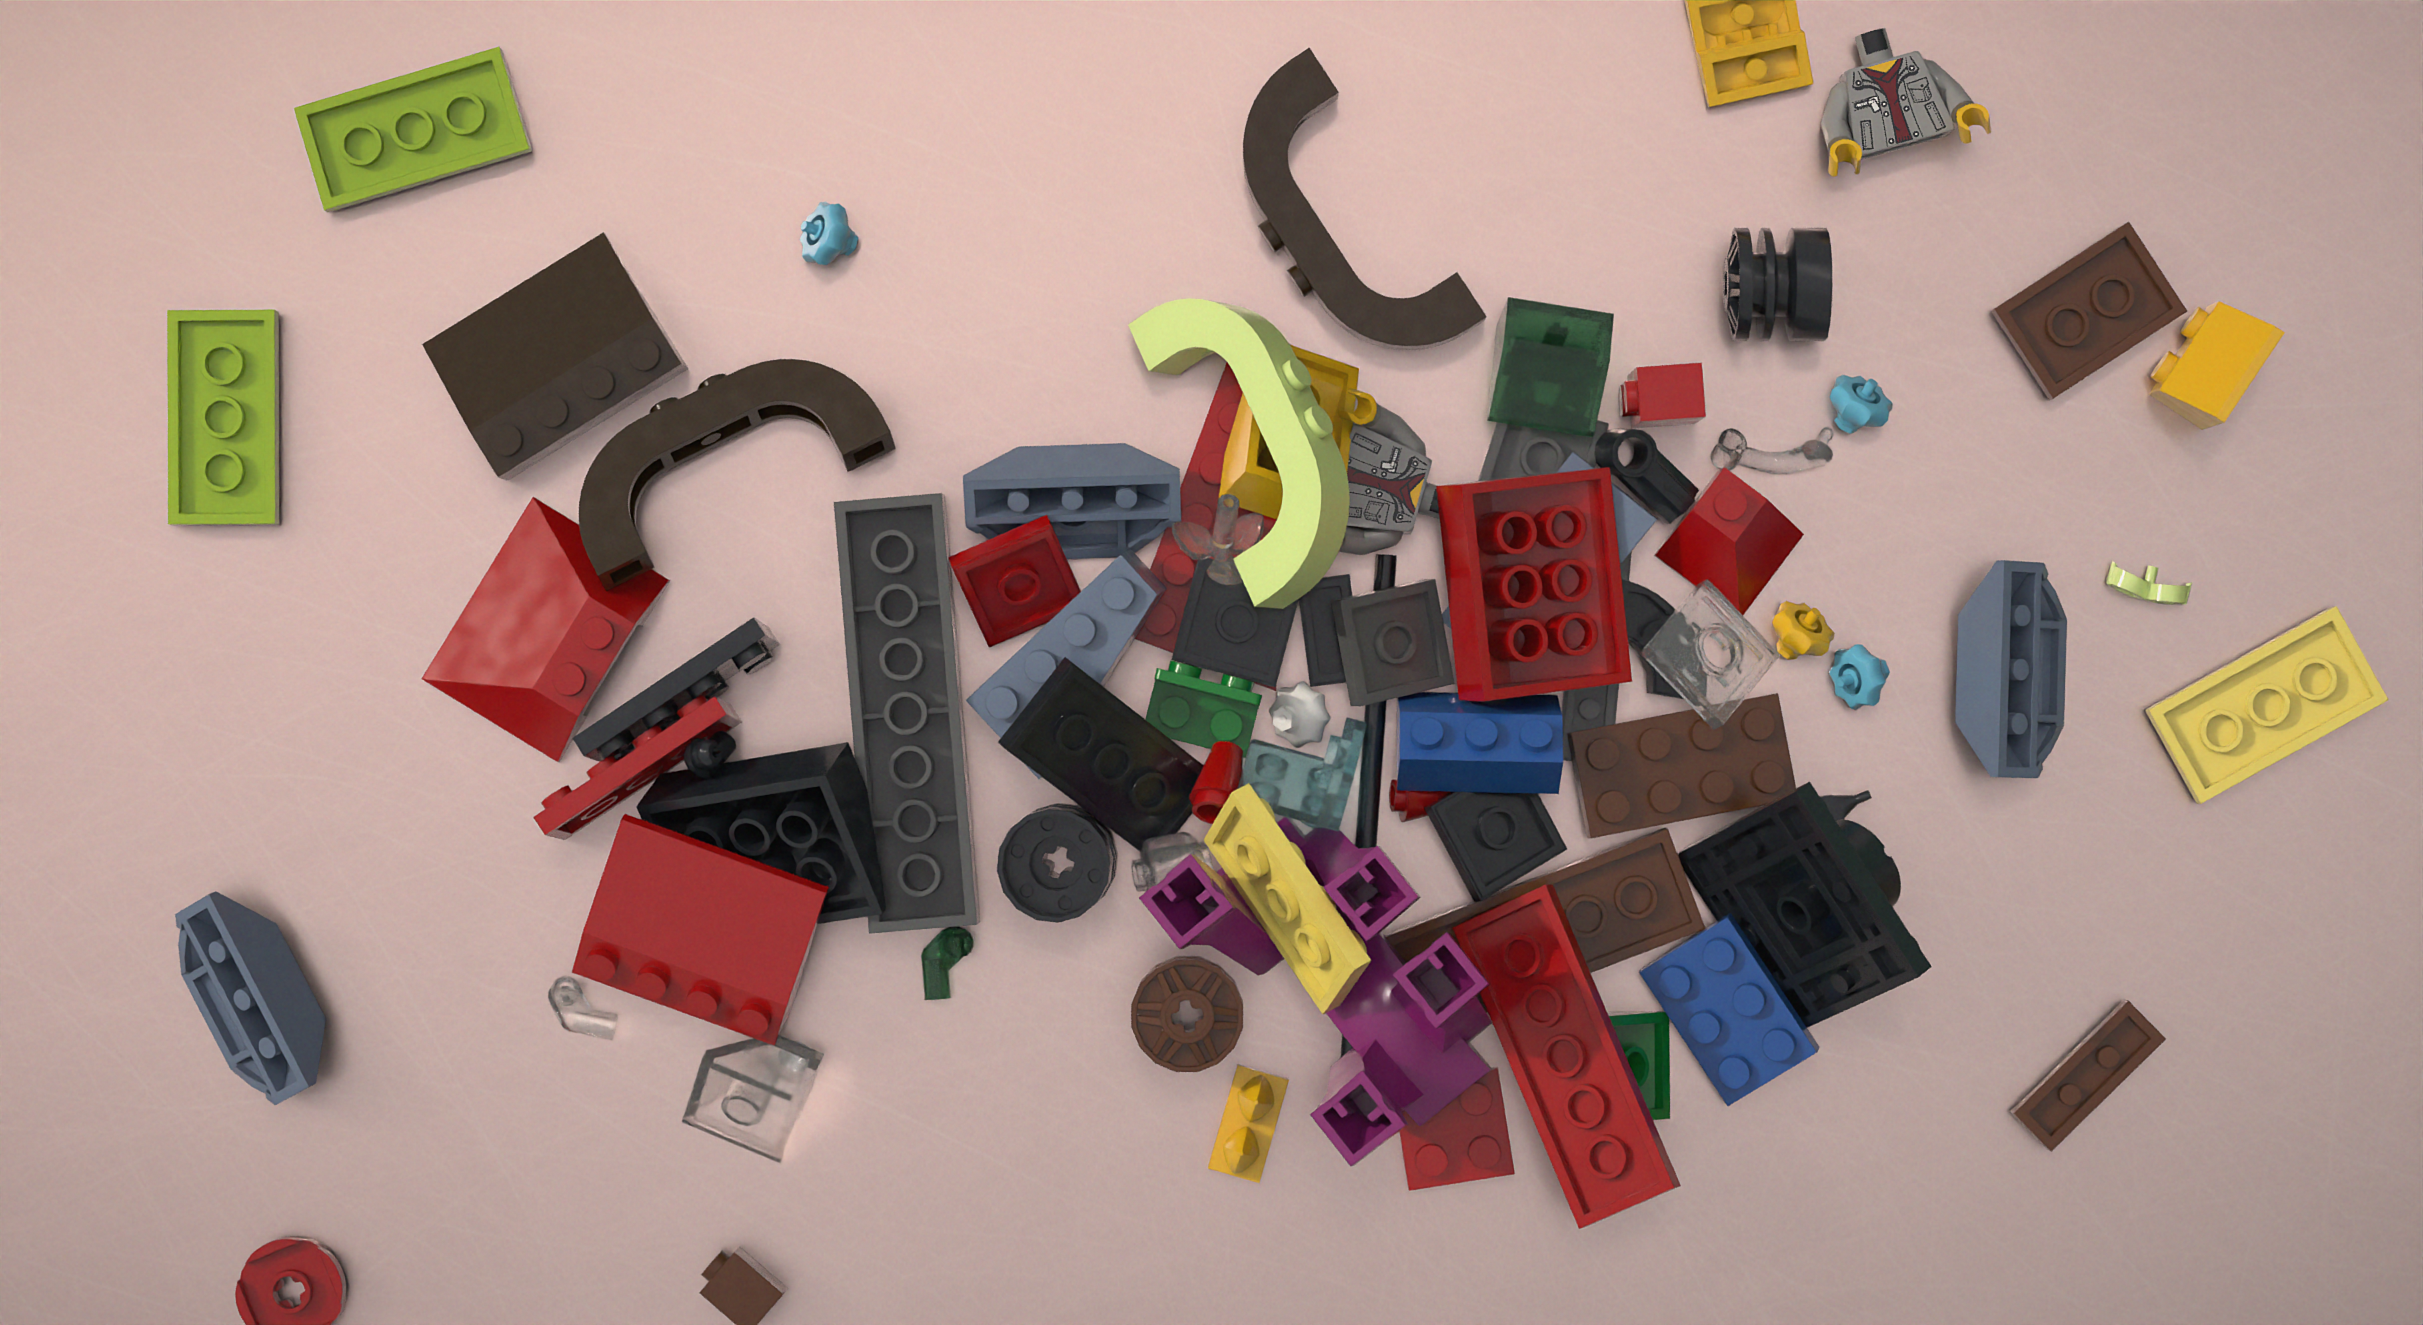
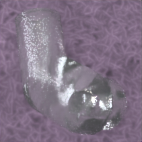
M562 976L553 981L548 991V999L561 1026L565 1030L607 1040L613 1039L618 1014L591 1009L575 978Z

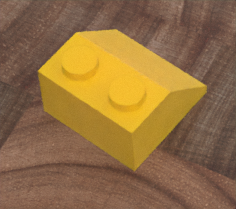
M2220 301L2209 305L2205 310L2197 307L2180 331L2187 338L2177 353L2173 354L2168 351L2152 372L2151 378L2157 383L2149 395L2201 430L2225 423L2285 332L2272 324Z

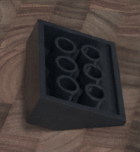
M848 742L727 762L710 779H701L689 769L662 773L636 806L641 819L829 887L818 924L881 915L886 910L868 791Z

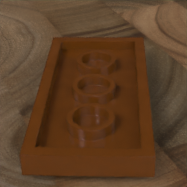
M1778 693L1567 733L1587 838H1596L1762 806L1796 789Z

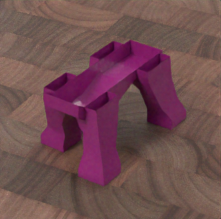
M1285 816L1277 822L1278 826L1289 842L1295 843L1300 848L1307 868L1318 884L1324 886L1323 888L1334 900L1336 910L1349 929L1354 930L1360 935L1365 943L1367 955L1371 959V962L1341 1005L1326 1013L1353 1048L1330 1067L1327 1094L1317 1109L1310 1114L1352 1167L1408 1125L1403 1116L1405 1111L1419 1126H1423L1492 1070L1490 1065L1470 1043L1492 1024L1476 997L1490 983L1448 932L1433 942L1424 952L1406 963L1394 946L1386 939L1382 930L1421 897L1380 846L1358 849L1330 818H1327L1308 834L1304 835L1290 817ZM1190 853L1168 872L1160 883L1152 886L1139 897L1179 949H1184L1190 945L1212 946L1258 976L1267 973L1284 960V957L1223 868L1216 872L1194 854Z

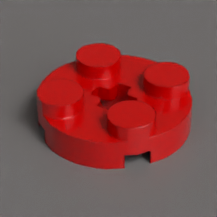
M284 1237L261 1246L250 1255L241 1271L240 1280L237 1281L235 1291L236 1305L246 1325H333L345 1309L347 1289L342 1267L336 1257L316 1239ZM289 1276L295 1283L301 1282L305 1291L300 1294V1305L294 1306L290 1299L281 1301L278 1297L277 1291L284 1287V1277Z

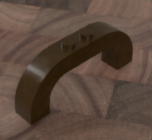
M1308 48L1280 67L1269 78L1254 100L1246 122L1243 139L1244 176L1251 198L1264 219V222L1257 226L1274 252L1281 248L1286 252L1294 265L1287 272L1302 296L1305 297L1313 293L1325 312L1340 327L1358 339L1375 346L1394 350L1429 349L1457 339L1484 322L1487 317L1458 272L1418 296L1392 298L1376 293L1368 288L1355 274L1294 181L1288 164V149L1294 134L1306 120L1338 100L1339 94L1311 49Z
M777 359L756 363L729 375L722 373L711 376L698 386L697 391L680 399L671 397L655 404L650 409V414L626 426L607 442L598 453L585 477L579 501V527L583 545L606 591L655 568L640 539L636 525L637 507L645 489L664 472L766 422L792 418L815 425L832 441L847 472L896 449L891 431L878 407L866 391L845 374L820 363L798 359Z

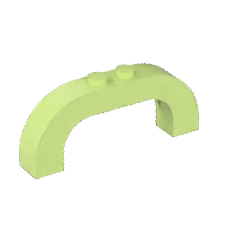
M1189 298L1166 302L1154 307L1128 324L1148 371L1179 375L1206 356L1218 353L1232 368L1278 468L1282 481L1283 498L1277 521L1271 531L1261 541L1233 560L1254 607L1284 609L1309 592L1323 578L1334 562L1346 533L1350 506L1348 476L1344 461L1332 436L1333 425L1331 419L1315 399L1310 388L1311 376L1307 368L1297 359L1283 334L1266 318L1241 306L1204 299Z

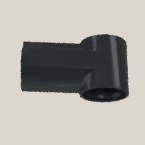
M1614 428L1607 430L1599 437L1594 451L1598 466L1600 468L1610 467L1611 475L1617 477L1663 523L1671 524L1695 502L1699 489L1657 449L1651 435L1643 430ZM1628 439L1633 445L1634 454L1631 462L1627 466H1623L1619 461L1618 449L1621 443Z

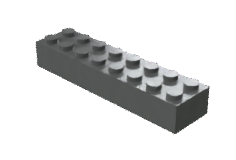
M942 493L834 502L854 757L868 791L886 910L883 914L868 916L869 934L977 925L980 923L952 572L948 559L950 557L945 496Z

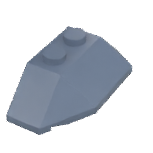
M1126 443L1019 446L963 475L966 528L976 534L980 532L987 539H991L1047 515L1067 559L1113 558L1120 556L1130 549L1136 553L1157 538L1167 527L1171 528L1181 521L1180 468Z
M1997 560L1958 614L1955 723L1990 777L2039 778L2043 770L2042 763L2051 753L2064 727L2067 618L2055 589L2047 579L2049 573L2046 566L2040 562Z
M217 891L208 894L176 913V926L180 929L178 948L181 975L229 1068L251 1087L265 1093L266 1099L274 1105L316 1084L326 1017L277 923Z

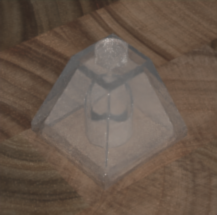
M779 1035L775 1046L752 1038L708 1049L702 1057L682 1122L780 1163L811 1092L824 1053Z

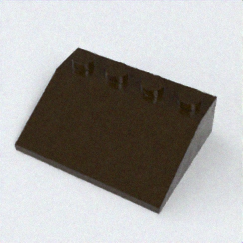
M604 232L422 344L474 440L497 477L506 481L689 369Z

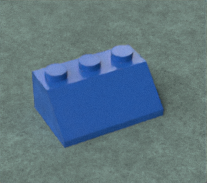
M1419 692L1397 698V790L1559 794L1563 768V722L1558 695L1536 694L1491 701L1459 700L1458 693Z

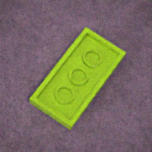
M500 47L294 108L323 209L326 212H332L532 152L504 54Z
M275 309L167 310L168 524L279 525V311Z

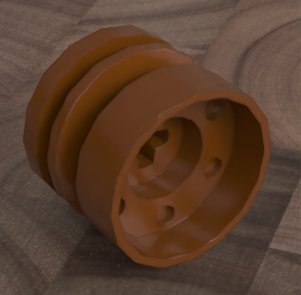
M1175 956L1156 964L1141 979L1131 1004V1028L1139 1047L1155 1064L1175 1072H1200L1219 1064L1235 1048L1243 1029V999L1235 980L1219 964L1201 956ZM1190 1000V1005L1193 1009H1202L1203 1016L1195 1019V1028L1185 1029L1182 1021H1173L1172 1014L1179 1012L1181 1001Z

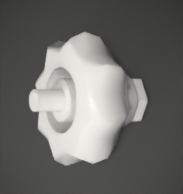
M1304 681L1299 682L1293 687H1280L1277 691L1276 700L1269 709L1273 725L1275 726V735L1287 739L1295 748H1300L1308 742H1321L1324 727L1331 719L1325 708V695L1313 691Z

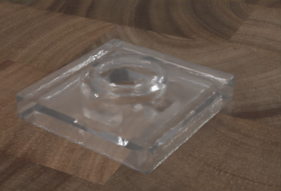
M1708 579L1699 583L1640 652L1713 730L1724 725L1780 656L1772 645ZM1709 632H1712L1709 636L1719 643L1723 651L1729 648L1731 659L1730 663L1725 665V668L1715 666L1705 655L1703 648L1704 639Z

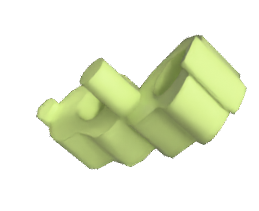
M2112 561L2106 584L2130 597L2151 603L2186 605L2192 582L2186 583L2185 586L2155 584L2159 568L2148 565L2145 579L2143 580L2118 568L2117 564Z

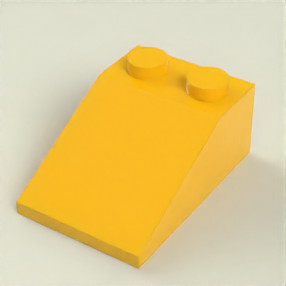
M1290 345L1297 359L1305 365L1311 376L1310 388L1318 405L1325 410L1333 425L1332 436L1338 446L1347 472L1351 444L1349 437L1353 422L1341 419L1337 412L1338 409L1350 413L1354 412L1356 396L1349 394L1347 390L1350 388L1357 390L1359 368ZM1242 394L1224 455L1219 501L1277 519L1283 498L1281 477L1244 394Z

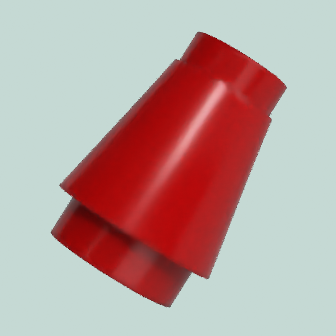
M1219 741L1212 745L1211 752L1190 793L1189 799L1193 805L1192 812L1203 822L1213 824L1231 792L1242 787L1243 750L1234 743Z

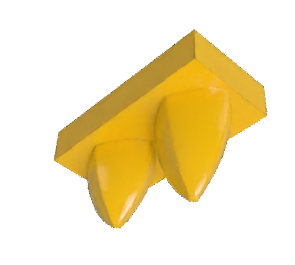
M1237 1064L1208 1169L1256 1183L1260 1182L1288 1086V1078Z

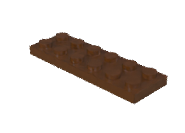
M1665 827L1500 890L1482 901L1466 903L1385 934V937L1407 963L1428 949L1433 942L1447 932L1459 944L1453 927L1546 884H1553L1590 973L1706 928L1669 830ZM1479 993L1476 997L1478 998L1486 1013H1488L1486 1006L1483 1002V999Z

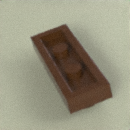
M2124 999L2010 1112L2047 1150L2052 1152L2166 1038L2129 1000Z

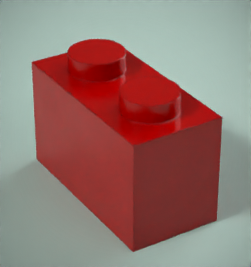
M1702 363L1636 367L1627 375L1628 381H1624V385L1619 386L1621 416H1630L1631 429L1696 424L1706 417Z

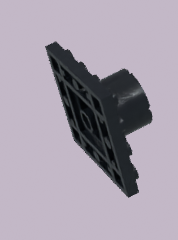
M1810 781L1688 845L1677 853L1684 872L1715 919L1718 921L1730 913L1733 915L1807 1028L1914 980L1932 967L1921 951L1918 942L1909 933L1893 908L1900 896L1901 881L1898 868L1892 856L1886 855L1884 852L1885 846L1864 826L1850 820H1835L1827 804L1818 795Z

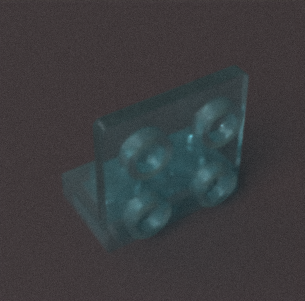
M1346 717L1341 737L1330 735L1324 758L1256 739L1251 740L1238 789L1249 783L1258 797L1268 802L1274 814L1299 820L1312 828H1328L1339 831L1367 723Z

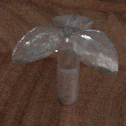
M1231 494L1222 495L1218 499L1213 536L1205 527L1199 524L1181 521L1172 524V533L1179 548L1193 560H1203L1212 556L1214 560L1210 564L1207 574L1212 580L1224 585H1237L1243 581L1233 560L1235 557L1232 554L1240 555L1261 540L1264 528L1262 514L1255 512L1237 518L1239 500Z

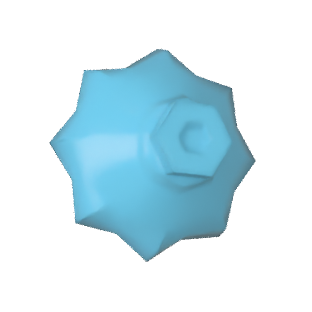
M826 201L820 202L815 211L806 217V221H803L801 224L803 233L799 239L803 246L802 257L806 262H817L820 265H827L838 255L845 254L849 256L856 249L859 237L848 226V216L843 206L840 204H829Z
M1841 375L1836 379L1830 399L1837 410V417L1834 421L1839 429L1852 434L1863 426L1881 427L1888 421L1893 403L1884 395L1881 387L1877 386L1878 383L1875 380L1869 379L1866 381L1861 376L1849 377L1846 375Z
M1856 644L1850 649H1838L1835 653L1834 665L1829 671L1834 682L1835 695L1844 699L1850 708L1854 710L1864 705L1874 706L1879 702L1881 689L1890 673L1886 661L1872 655L1862 644Z

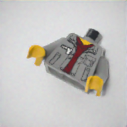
M1885 28L1866 32L1855 37L1863 66L1849 69L1840 76V83H1837L1830 90L1821 120L1826 146L1830 153L1828 173L1833 177L1838 174L1839 162L1851 163L1855 168L1854 173L1859 174L1862 159L1945 137L1955 130L1953 122L1957 123L1960 140L1965 144L1972 142L1971 133L1968 128L1972 125H1980L1987 134L1991 133L1988 110L1983 105L1974 104L1962 86L1936 62L1923 59L1918 51L1893 57Z
M1350 388L1347 392L1357 398L1358 405L1356 410L1350 413L1338 409L1337 412L1341 419L1353 422L1349 437L1351 444L1347 469L1350 496L1349 517L1346 533L1339 552L1365 555L1396 546L1402 539L1403 534H1411L1417 513L1440 519L1436 490L1438 485L1427 483L1432 460L1426 457L1425 443L1402 417L1377 404L1374 397L1370 394Z

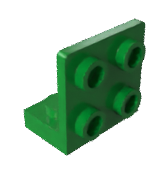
M1170 661L1168 671L1157 668L1145 720L1168 738L1211 749L1212 745L1219 741L1234 743L1241 747L1243 750L1242 757L1246 758L1258 708L1262 699V695L1252 692L1254 682L1223 674L1221 684L1200 679L1202 668L1175 661Z

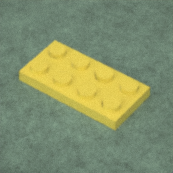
M2333 606L2147 708L2145 711L2197 804H2202L2389 699L2337 606Z
M1248 783L1231 792L1203 840L1322 1014H1325L1341 1005L1371 962V959L1367 955L1365 943L1360 935L1354 930L1349 929L1336 910L1334 900L1323 888L1324 886L1318 884L1307 868L1300 848L1295 843L1289 842L1276 823L1271 806L1266 800L1259 798Z

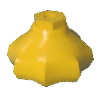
M1788 601L1781 603L1772 621L1774 630L1779 637L1776 643L1777 652L1787 660L1797 659L1798 656L1803 654L1822 656L1828 652L1830 642L1834 639L1835 633L1827 625L1825 617L1821 615V612L1817 608L1811 609L1805 603L1795 604Z

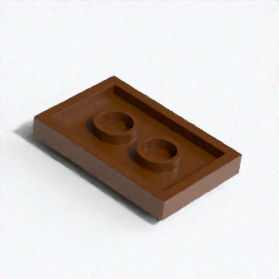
M2127 222L1991 312L2048 399L2051 400L2186 313L2187 309L2130 222Z

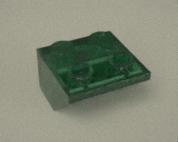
M1508 297L1496 326L1487 421L1593 437L1610 363L1614 314Z

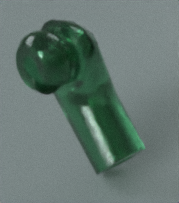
M960 926L942 929L922 950L921 964L924 1000L951 998L949 970L964 956H968L974 947L973 936L968 930Z

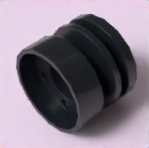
M1734 228L1723 272L1724 309L1729 319L1733 341H1747L1749 339L1752 317H1756L1757 334L1760 341H1769L1771 338L1775 317H1783L1789 341H1825L1828 338L1833 287L1831 242L1827 228H1791L1786 238L1784 252H1776L1770 228L1760 229L1756 252H1752L1749 229Z
M1056 803L1034 810L1009 829L999 848L997 873L1003 893L1017 910L1035 920L1059 923L1080 917L1106 895L1116 876L1118 852L1113 834L1106 825L1079 805ZM1061 847L1068 849L1066 858L1073 861L1074 866L1066 867L1059 874L1054 871L1055 862L1047 858L1048 854H1054Z

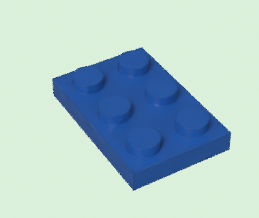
M1731 913L1644 966L1639 972L1727 1106H1730L1817 1053L1820 1048Z

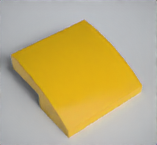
M1684 0L1699 73L1709 107L1814 84L1805 32L1800 28L1796 0Z

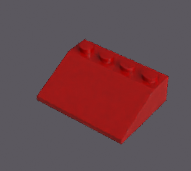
M1610 467L1436 486L1459 700L1491 701L1632 682Z
M624 814L582 932L572 973L775 1046L792 1009L829 887Z

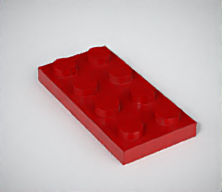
M704 695L697 697L678 710L677 714L680 720L663 731L659 725L652 727L634 739L632 745L635 750L620 760H617L612 755L590 768L586 772L590 780L578 788L571 790L569 785L546 797L541 802L545 810L533 818L544 835L566 840L655 781L660 774L667 773L684 761V749L692 740L696 738L710 739L715 732H728L742 723L731 704L715 696L710 700H707Z

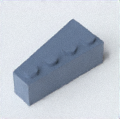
M1131 549L1122 553L966 701L1001 738L1064 657L1104 687L1167 588ZM1029 768L1030 771H1031L1038 779L1042 778L1039 774H1037L1035 771H1033L1031 768Z

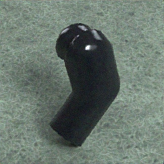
M724 731L715 732L710 739L696 738L685 747L684 762L687 768L699 778L710 779L735 751L736 742L730 734Z

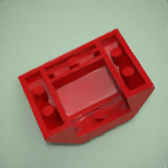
M532 497L421 679L556 762H560L573 741L572 738L576 736L587 718L583 713L635 628L637 625H644L671 580L651 569L606 591L587 555L580 534L579 524Z

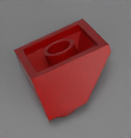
M1723 467L1715 473L1654 556L1740 620L1804 534L1767 498Z

